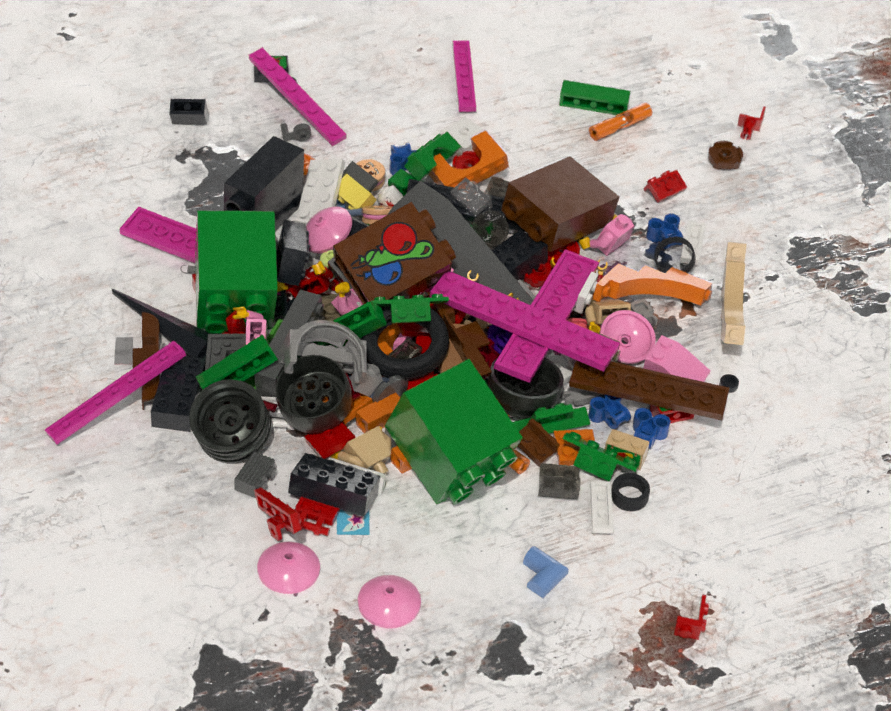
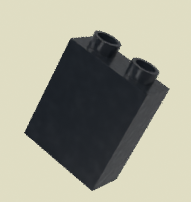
M273 136L224 182V211H274L276 231L283 224L284 219L287 220L299 208L303 193L304 149Z

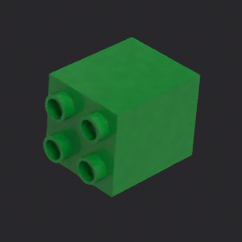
M197 210L195 241L196 327L205 329L206 332L211 334L225 333L228 330L226 318L235 311L233 308L245 307L246 310L262 314L263 318L267 321L268 329L273 328L277 298L274 211Z
M470 359L403 392L385 424V428L436 505L448 498L451 499L453 504H458L474 492L472 486L482 480L485 486L488 487L502 479L506 475L504 468L511 465L518 458L514 450L523 439Z

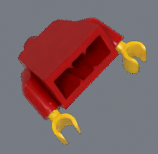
M319 261L317 264L306 268L304 280H300L299 286L277 282V292L286 290L294 298H296L300 290L320 294L329 289V281L333 278V272L329 268L324 267L322 261Z

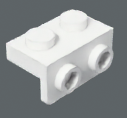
M591 271L578 295L577 304L573 311L582 314L586 305L590 304L593 297L592 294L595 292L596 284L598 283L597 273Z

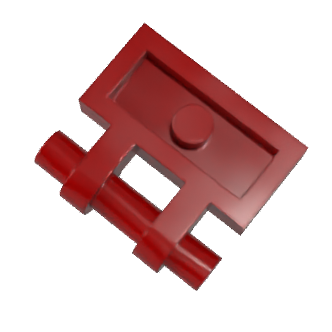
M300 497L294 509L301 516V529L312 531L313 534L318 536L321 534L329 535L330 528L324 527V524L333 526L340 512L339 508L304 497ZM307 519H311L317 522L316 524L308 522Z

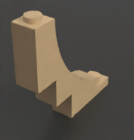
M727 242L721 297L723 298L721 318L723 320L720 337L727 344H744L746 326L743 317V290L746 243Z

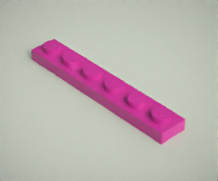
M453 40L452 47L459 112H476L470 42Z

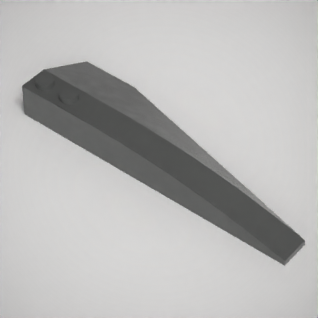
M420 181L388 213L396 211L411 201L418 212L426 209L435 222L436 228L431 232L437 241L440 242L446 239L455 252L456 259L451 261V268L454 269L456 274L467 278V274L471 270L469 275L471 279H475L477 273L479 275L477 283L505 295L513 293L512 298H519V301L529 305L532 304L533 299L511 275L509 270L474 231L472 226L468 224L450 200L424 182Z

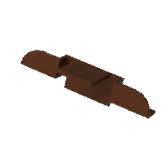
M444 303L434 304L446 324L449 339L462 361L470 359L481 377L484 375L490 376L492 371L478 350L489 345L490 341L478 322L475 321L455 328L453 325L455 323L454 309Z
M142 312V348H133V368L160 350L159 322L150 313ZM160 374L142 386V410H144V402L155 398Z

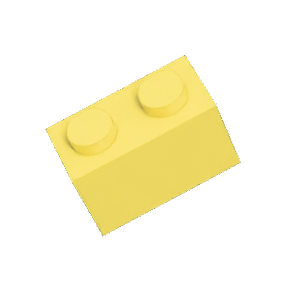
M347 173L342 178L337 200L342 204L345 202L349 204L348 208L350 210L371 206L377 201L368 190Z

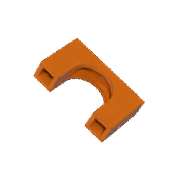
M485 130L471 137L472 149L480 158V161L475 166L467 169H457L450 166L443 156L438 154L434 156L437 165L428 175L436 184L466 190L508 168L507 154Z
M395 392L379 402L375 401L356 411V425L363 433L377 426L384 428L401 397ZM398 446L391 449L390 462L402 474L413 469Z

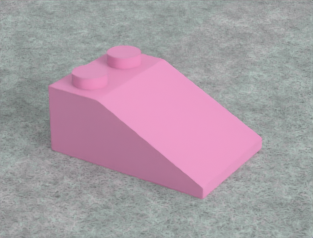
M661 335L645 358L643 367L644 369L702 382L706 380L711 371L679 342Z

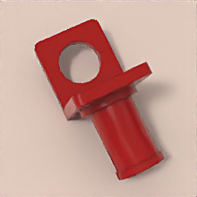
M763 106L760 118L739 114L737 126L743 127L740 134L742 139H745L747 134L746 140H750L753 130L760 132L766 110L765 106Z

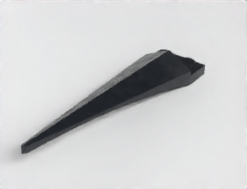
M112 289L113 295L132 308L141 317L142 312L154 315L159 322V332L170 342L175 341L183 348L186 356L206 359L208 334L211 333Z

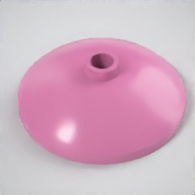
M338 206L328 207L310 218L306 224V231H309L308 245H310V252H328L333 249L334 245L346 239L352 228V217L346 209Z
M629 310L616 311L610 314L601 325L600 334L620 342L619 350L621 353L617 360L618 362L625 364L639 363L645 360L655 345L653 327L646 318L636 312Z
M281 542L270 546L261 554L258 560L257 571L260 580L269 589L278 593L294 594L310 588L316 582L320 573V562L315 552L306 545L297 542Z
M382 575L369 580L363 585L358 595V608L362 616L371 624L382 628H398L410 623L418 615L421 607L420 593L415 585L409 580L395 575Z

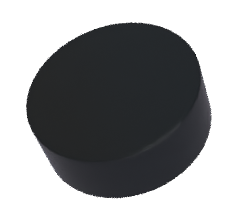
M726 374L720 378L719 385L729 387V393H733L738 389L739 380L734 375Z

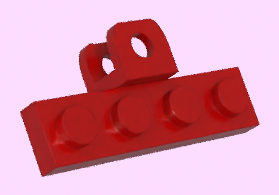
M261 487L254 490L258 508L271 516V518L267 519L270 534L277 541L282 540L280 529L283 527L292 535L302 530L300 525L302 520L297 510L292 509L288 504H285Z

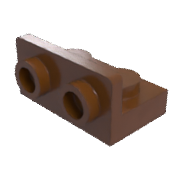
M533 418L519 431L523 439L518 444V447L538 467L555 455L560 446L557 440Z

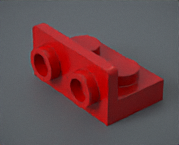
M668 170L661 174L659 178L653 177L649 179L643 189L645 192L650 190L658 203L684 191L687 185L678 170L672 172Z

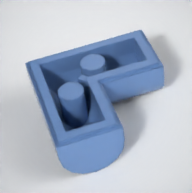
M536 546L529 549L523 560L525 566L537 573L527 583V588L542 598L569 572L566 566Z

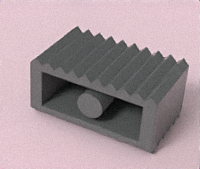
M254 451L234 479V490L256 498L254 490L260 487L265 490L269 479L274 478L277 470L275 468V460Z

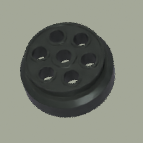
M498 357L493 361L491 365L492 374L488 378V386L508 415L528 419L532 417L538 408L546 407L550 409L558 402L564 378L561 370L549 359L544 358L530 383L494 369V364Z

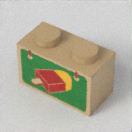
M612 429L605 443V449L611 448L617 451V455L625 458V456L635 459L636 463L639 464L637 470H641L647 458L649 441Z

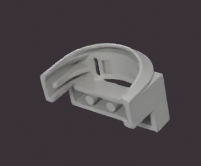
M316 320L308 322L298 329H290L280 348V363H284V373H293V364L296 363L297 358L307 355H321L334 360L345 373H354L355 384H361L367 375L366 341L360 340L346 326L333 321ZM347 339L348 341H347L346 345L343 347V344H344L345 340ZM313 341L327 342L337 346L338 348H335L332 345H316L315 343H313Z

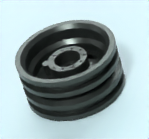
M228 379L207 386L195 398L190 409L189 422L194 436L204 452L218 462L235 464L247 461L254 451L259 453L269 440L272 429L270 414L256 389L243 381ZM245 406L249 407L248 411L244 410ZM214 415V421H209V418ZM235 437H238L239 442L234 444Z

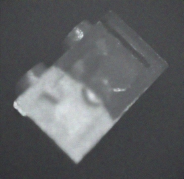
M467 178L463 179L450 191L451 195L475 216L486 207L489 209L493 207L492 197L486 191L482 192L475 181H470Z

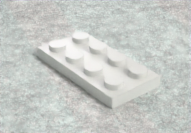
M343 159L310 160L296 218L309 221L313 215L322 209L335 207L345 167Z

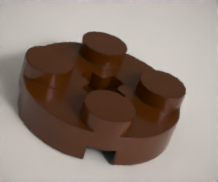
M718 141L714 143V146H710L708 159L714 169H738L743 159V150L739 146L738 148L733 146V143L730 141Z

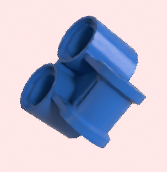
M410 143L400 146L391 145L389 164L391 175H394L400 169L407 170L404 165L408 162V156L417 151L411 150Z
M670 213L665 215L664 221L659 218L650 219L646 234L647 239L651 242H661L673 236L683 238L679 230L680 217ZM671 243L666 245L664 249H669L670 246L674 245L680 246L682 243Z
M605 394L604 398L595 397L591 399L588 412L589 419L592 422L600 423L604 421L611 429H617L619 424L630 421L631 414L621 404L622 398Z
M639 408L634 414L632 426L635 431L634 436L649 441V449H652L655 440H664L668 437L670 418L663 414L652 417L650 410Z

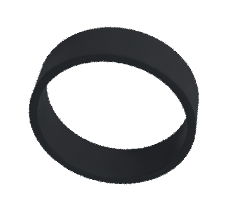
M673 236L662 240L657 245L654 252V260L659 271L667 272L658 264V255L666 245L671 243H682L691 249V261L685 268L681 269V271L686 273L691 271L696 257L693 246L688 240Z

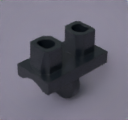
M286 290L280 291L281 297L276 298L275 311L278 312L274 314L275 322L278 319L284 320L295 298H292V300L287 298Z

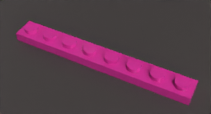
M263 47L249 54V60L332 147L346 139L347 134Z
M172 341L45 429L46 434L56 445L186 356L184 349L175 341Z

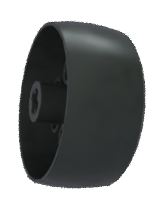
M307 355L297 358L296 363L293 364L292 374L284 373V369L281 371L276 383V401L281 414L292 427L304 433H322L328 429H333L346 418L352 403L351 385L346 373L334 360L321 355ZM326 385V386H328L329 388H328V389H324L323 386ZM299 397L304 398L302 402H298ZM324 397L329 398L327 402H322ZM310 404L316 405L313 409H309L308 407Z

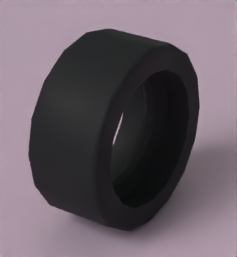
M636 473L621 474L615 478L612 484V501L618 508L625 511L641 510L649 500L650 485L644 477ZM627 486L634 487L642 495L636 498L626 497L619 492V489Z

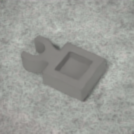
M645 298L630 303L633 312L642 315L655 326L657 325L658 318L653 315L654 310Z

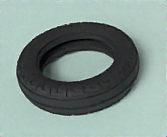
M390 306L381 307L386 325L360 338V340L366 341L367 363L376 365L380 369L381 375L387 378L399 375L405 380H414L433 372L444 360L449 346L448 330L440 315L430 308L431 321L416 322V324L423 326L429 332L432 338L429 348L415 358L396 359L386 355L377 343L381 332L386 327L392 325Z

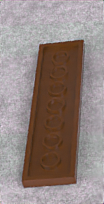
M576 360L569 381V387L721 421L730 389L725 386L612 361L603 372Z

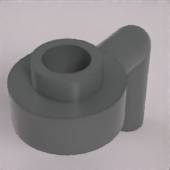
M286 123L280 125L284 141L294 138L304 141L311 137V128L308 124H297L293 128V132L290 133Z

